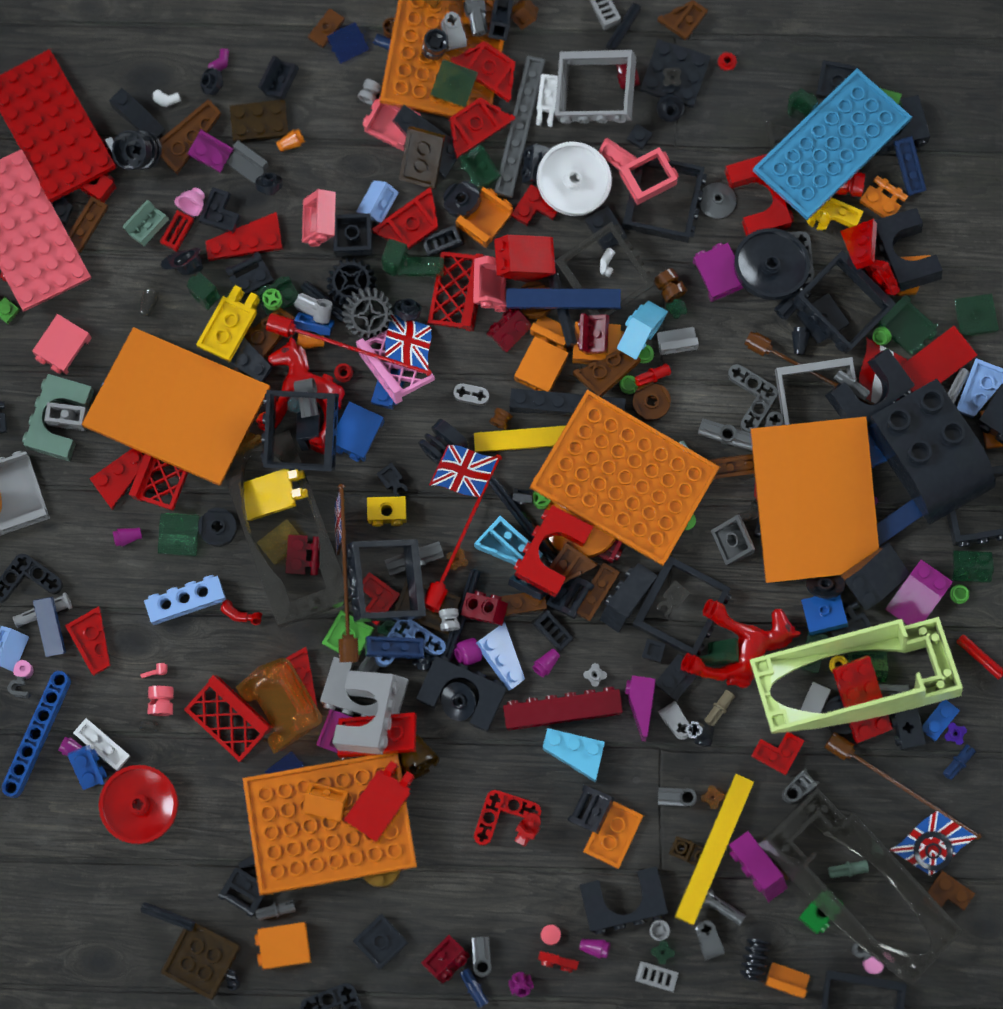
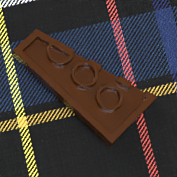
M209 99L160 139L162 146L161 158L176 175L191 157L187 153L199 131L202 130L208 134L221 116V112Z

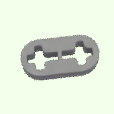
M458 384L454 388V397L459 402L483 406L489 401V393L483 387ZM465 389V393H469L470 395L464 394L463 397H459V393H457V391ZM480 392H482L483 396L486 398H482L481 401H478V397L473 396V394L479 395Z

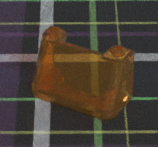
M279 658L259 666L236 687L244 700L254 701L257 699L275 730L268 738L269 746L274 754L282 751L322 722L321 713L293 665L286 658Z

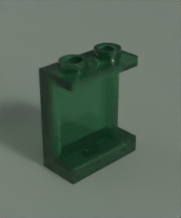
M905 294L879 321L878 326L886 327L891 332V338L911 356L914 352L918 353L925 347L923 343L927 339L931 341L938 334L936 330L939 325L937 323L933 324L910 303L911 298Z

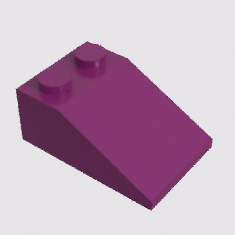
M920 560L885 610L896 618L902 619L906 625L925 621L953 582L926 562Z
M632 675L631 680H627L625 694L629 695L628 701L641 740L646 741L655 679Z

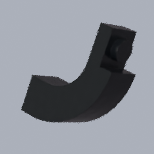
M493 0L488 32L489 38L507 40L513 0Z

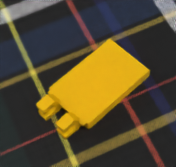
M235 285L229 297H222L196 344L197 347L231 362L257 315L256 308L260 302L258 295L251 292L245 304L239 301L244 295V291Z
M282 469L240 483L245 520L252 521L295 507V500L308 497L307 489L297 488L293 490L292 482L305 478L304 470L298 471L295 469L290 471V469Z

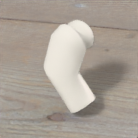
M156 90L153 93L154 101L164 107L181 101L178 93L170 96L162 93L160 90Z
M611 248L606 249L600 260V273L607 277H610L613 272V268L608 267L615 254Z

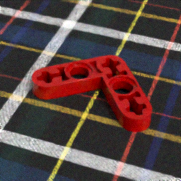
M498 790L490 791L486 797L474 833L475 842L481 846L490 843L501 811L525 818L529 812L524 811V814H520L523 806L522 803H527L525 808L531 809L532 806L536 807L535 810L540 817V806L537 803ZM495 794H498V798L501 799L500 802H496L494 807L498 808L497 812L492 809H486L487 805L491 807L492 800L490 797H494ZM511 800L518 801L519 809L511 811L508 808V803ZM488 812L493 813L495 816V820L490 824L483 820V816ZM481 824L486 827H492L491 831L487 829L486 836H488V840L484 839L483 842H480V838L477 837L478 833L482 834L484 829L480 827Z

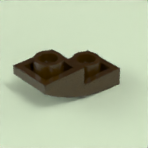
M676 836L669 854L696 866L704 848Z

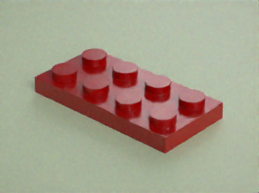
M864 656L832 669L844 708L883 698L870 656ZM888 715L849 723L856 743L892 730Z
M415 712L391 714L392 724L390 730L387 731L388 743L387 747L384 748L383 754L416 752ZM375 716L339 718L338 725L364 726L370 723ZM337 750L339 758L380 755Z

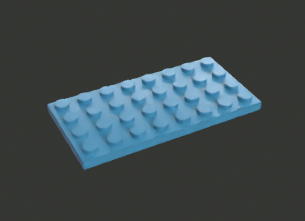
M856 69L753 168V172L808 220L912 119V116L859 69Z

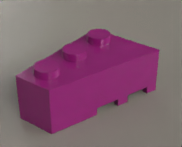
M748 831L729 844L731 849L729 854L735 862L739 861L742 865L741 870L747 877L750 876L754 887L759 893L763 894L768 902L787 889L784 876Z

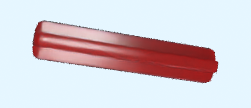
M961 635L957 644L997 679L1003 677L1002 667L967 636Z

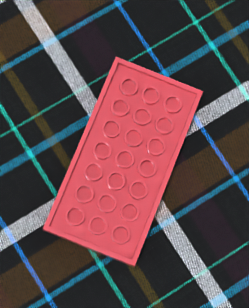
M21 149L0 159V270L24 312L90 280L91 276Z

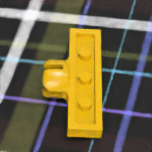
M831 197L807 220V223L813 228L816 220L819 221L817 230L826 229L831 220L848 227L858 225L864 211Z

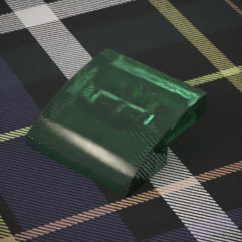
M161 513L158 553L196 556L199 515Z

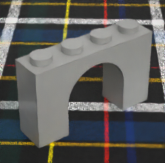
M334 657L320 699L321 704H324L323 708L329 710L341 709L343 714L353 716V714L361 715V717L375 716L378 711V701L368 706L358 705L349 698L345 690L348 670L352 671L353 662L339 663V658ZM394 675L399 682V691L395 693V710L391 714H399L409 679Z
M348 670L345 690L349 696L375 699L378 701V711L375 718L364 726L336 725L333 744L339 751L383 755L384 748L387 747L388 743L387 731L390 730L392 724L390 717L391 712L395 710L394 698L395 693L399 691V682L393 674Z

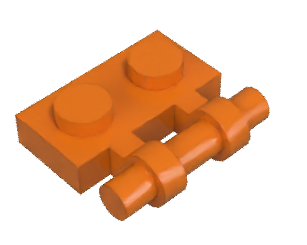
M877 175L873 182L879 185L878 188L875 189L870 185L859 202L882 218L897 214L901 208V205L896 203L897 199L899 198L905 202L908 195L903 193L901 188L891 185L886 178L882 179ZM884 189L893 194L891 199L882 193Z

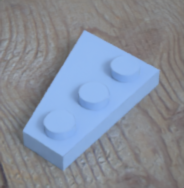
M977 358L974 360L957 405V409L961 414L970 418L975 417L1003 383V368Z

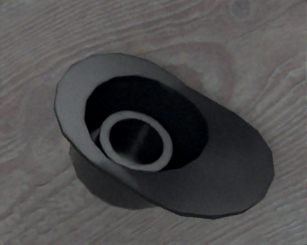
M195 247L190 250L175 252L164 258L161 262V267L163 269L175 268L185 276L199 272L203 269L199 257L201 250L199 247Z

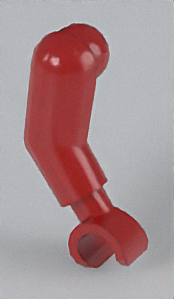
M224 600L221 605V612L235 622L251 621L253 625L261 623L263 615L261 612L253 614L239 612L232 606L230 600Z

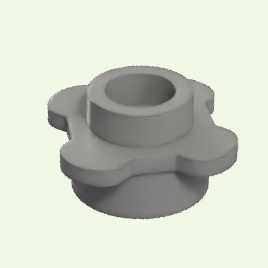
M597 663L592 664L591 668L584 672V678L588 679L594 687H597L599 682L607 677V673L602 671Z

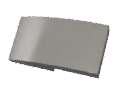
M813 682L801 711L821 713L831 689Z

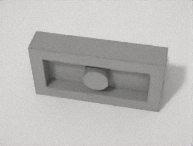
M694 327L657 333L660 355L698 349L699 342Z

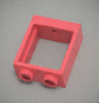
M660 147L620 167L619 174L637 205L677 185L679 175L674 167L671 168L668 163L670 160L665 151L662 152ZM658 158L669 178L642 192L630 171Z
M317 189L303 199L302 243L318 247L335 235L336 192Z

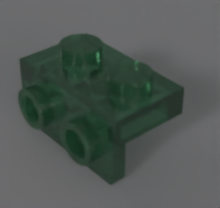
M802 88L797 92L794 91L788 98L787 115L791 117L798 109L807 117L818 106L817 98Z
M483 145L477 146L466 156L461 155L459 157L462 169L468 172L471 177L470 182L477 188H486L501 177Z
M953 550L954 570L952 580L991 582L994 571L992 552Z

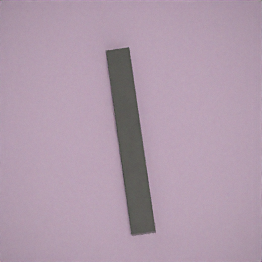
M527 55L513 113L516 119L510 125L495 187V192L499 197L513 199L541 82V74H543L545 59Z

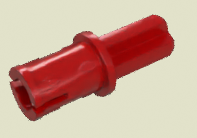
M668 364L655 369L650 368L648 372L634 378L635 384L641 387L651 382L656 383L658 379L671 375V369Z

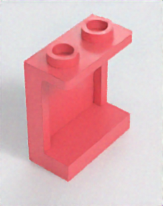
M380 97L378 100L375 99L370 116L367 115L363 121L365 133L404 151L406 136L392 121L400 107L379 103Z
M484 256L474 259L473 303L481 305L482 308H493L495 312H505L507 309L506 278L497 276L496 258Z
M57 314L32 352L36 356L35 359L41 364L45 365V363H48L54 372L58 374L62 372L67 375L68 367L84 343L88 344L92 337L85 330Z

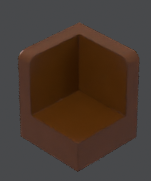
M520 0L512 6L511 18L523 30L536 21L538 8L531 0Z

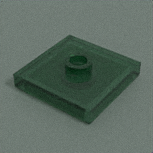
M443 59L430 95L465 108L478 72Z
M992 294L954 299L959 332L962 336L997 332L999 330Z

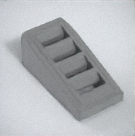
M590 0L603 30L620 24L621 18L611 0H603L598 3L595 0ZM608 4V6L599 9V6ZM610 9V12L602 14L603 11ZM613 15L612 18L605 20V17Z
M640 961L635 981L673 992L678 972ZM645 968H649L647 978L642 979ZM656 970L654 982L650 981L652 971ZM660 972H663L664 975H663L662 983L659 984V983H658L659 975H660ZM668 974L672 975L669 986H665Z

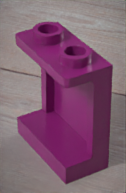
M719 243L713 246L712 250L707 252L703 250L695 254L693 264L697 266L709 292L708 297L711 302L744 289L734 271V254L729 243Z

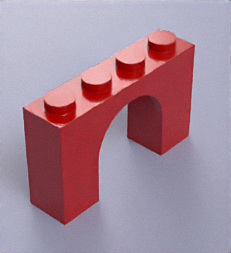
M767 154L727 165L725 168V175L731 189L750 183H758L765 186L772 195L773 203L767 210L743 217L742 225L746 236L760 229L791 228L792 221H794L792 211L787 208L786 204L788 203L753 172V168Z
M552 505L550 510L545 509L541 517L544 520L541 526L537 525L534 529L532 543L527 542L523 550L526 553L522 560L518 559L513 569L516 570L514 576L556 598L566 577L551 570L542 563L539 557L540 544L548 537L561 536L583 547L593 527Z

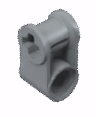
M455 12L447 13L441 23L442 31L448 37L447 50L466 47V35L463 31L459 15Z
M675 701L658 711L676 738L684 740L689 737L688 733H678V726L681 725L683 728L689 725V722Z

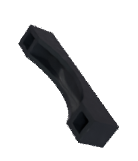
M511 388L510 412L525 414H573L584 395ZM601 397L625 411L626 399Z

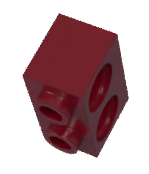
M475 591L474 594L467 593L461 615L473 620L502 626L508 603L501 601L502 597L493 594L490 597H486L485 593Z

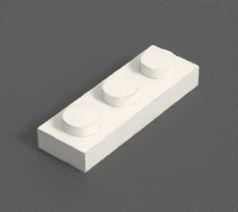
M87 718L73 732L86 745L90 744L91 749H95L97 754L117 771L131 757Z

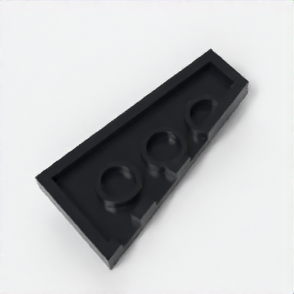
M402 105L392 121L405 136L409 126L445 135L439 175L443 179L446 178L458 159L455 157L453 139L410 108Z
M243 338L231 362L227 361L263 383L273 369L245 338Z

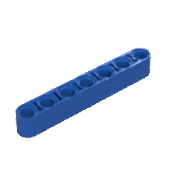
M56 671L51 675L2 784L3 793L10 798H17L22 794L70 687L71 679L63 671ZM64 676L65 682L62 685H57L58 677ZM56 694L57 700L54 703H49V696ZM43 712L49 713V718L46 721H41L40 719ZM35 730L41 731L38 739H33L32 737ZM27 748L33 749L30 757H25L24 755ZM23 765L25 768L24 773L17 775L16 769ZM11 784H16V791L10 794L8 787Z

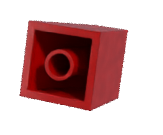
M505 235L494 239L497 276L528 283L556 274L553 237Z

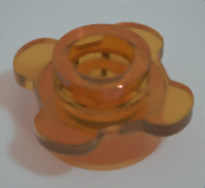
M459 548L450 567L452 570L468 565V560L464 556L465 552L461 548ZM453 552L447 553L446 558L450 560Z
M709 786L706 794L701 796V800L707 802L711 809H716L718 803L725 798L724 793L716 790L715 786Z

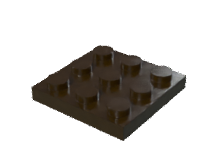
M195 923L192 931L183 928L160 973L210 1000H214L241 946Z

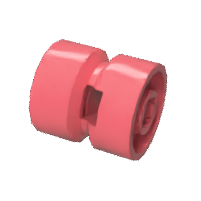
M170 686L148 687V698L151 702L148 703L147 714L151 716L173 715V704L170 700L173 699L174 688Z

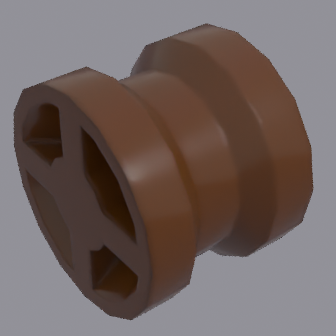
M496 408L494 411L495 415L489 422L499 429L506 430L508 427L507 423L513 416L503 409Z

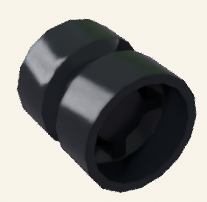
M436 28L426 33L421 50L427 59L439 60L443 57L448 45L446 33Z

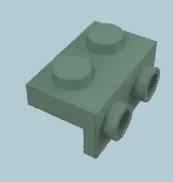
M146 200L123 225V228L130 237L145 246L165 225L169 218L155 208L150 201Z

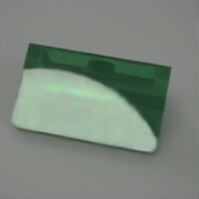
M732 638L709 642L708 655L698 657L707 666L739 662L738 639Z

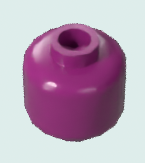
M475 638L459 642L454 649L457 661L465 666L482 660V652L476 644L478 641Z

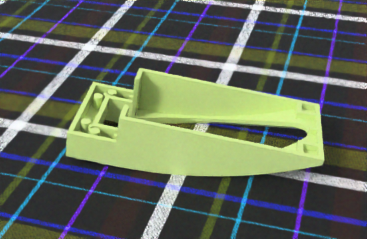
M939 617L904 626L902 619L750 659L771 733L822 728L894 714L962 696L963 690ZM926 647L935 676L925 679L921 678L920 672L917 673L915 688L911 691L825 714L786 707L773 700L770 694L772 685L778 679L798 668L827 657L857 651L907 653Z

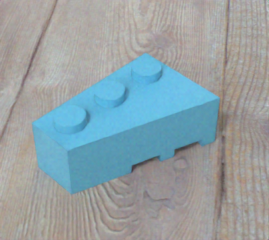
M649 300L644 305L641 304L638 310H635L632 316L630 315L625 323L627 329L616 349L637 359L641 350H644L647 345L645 342L648 339L651 340L668 311Z
M499 516L474 543V547L515 565L518 559L522 560L526 553L523 550L529 541L505 519ZM539 551V557L542 560L543 553Z
M547 728L543 750L596 782L605 742Z

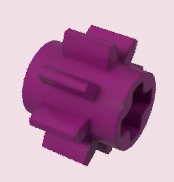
M523 972L515 973L511 978L512 980L508 981L511 994L516 993L518 997L527 996L530 993V989L534 988L530 974L526 976Z

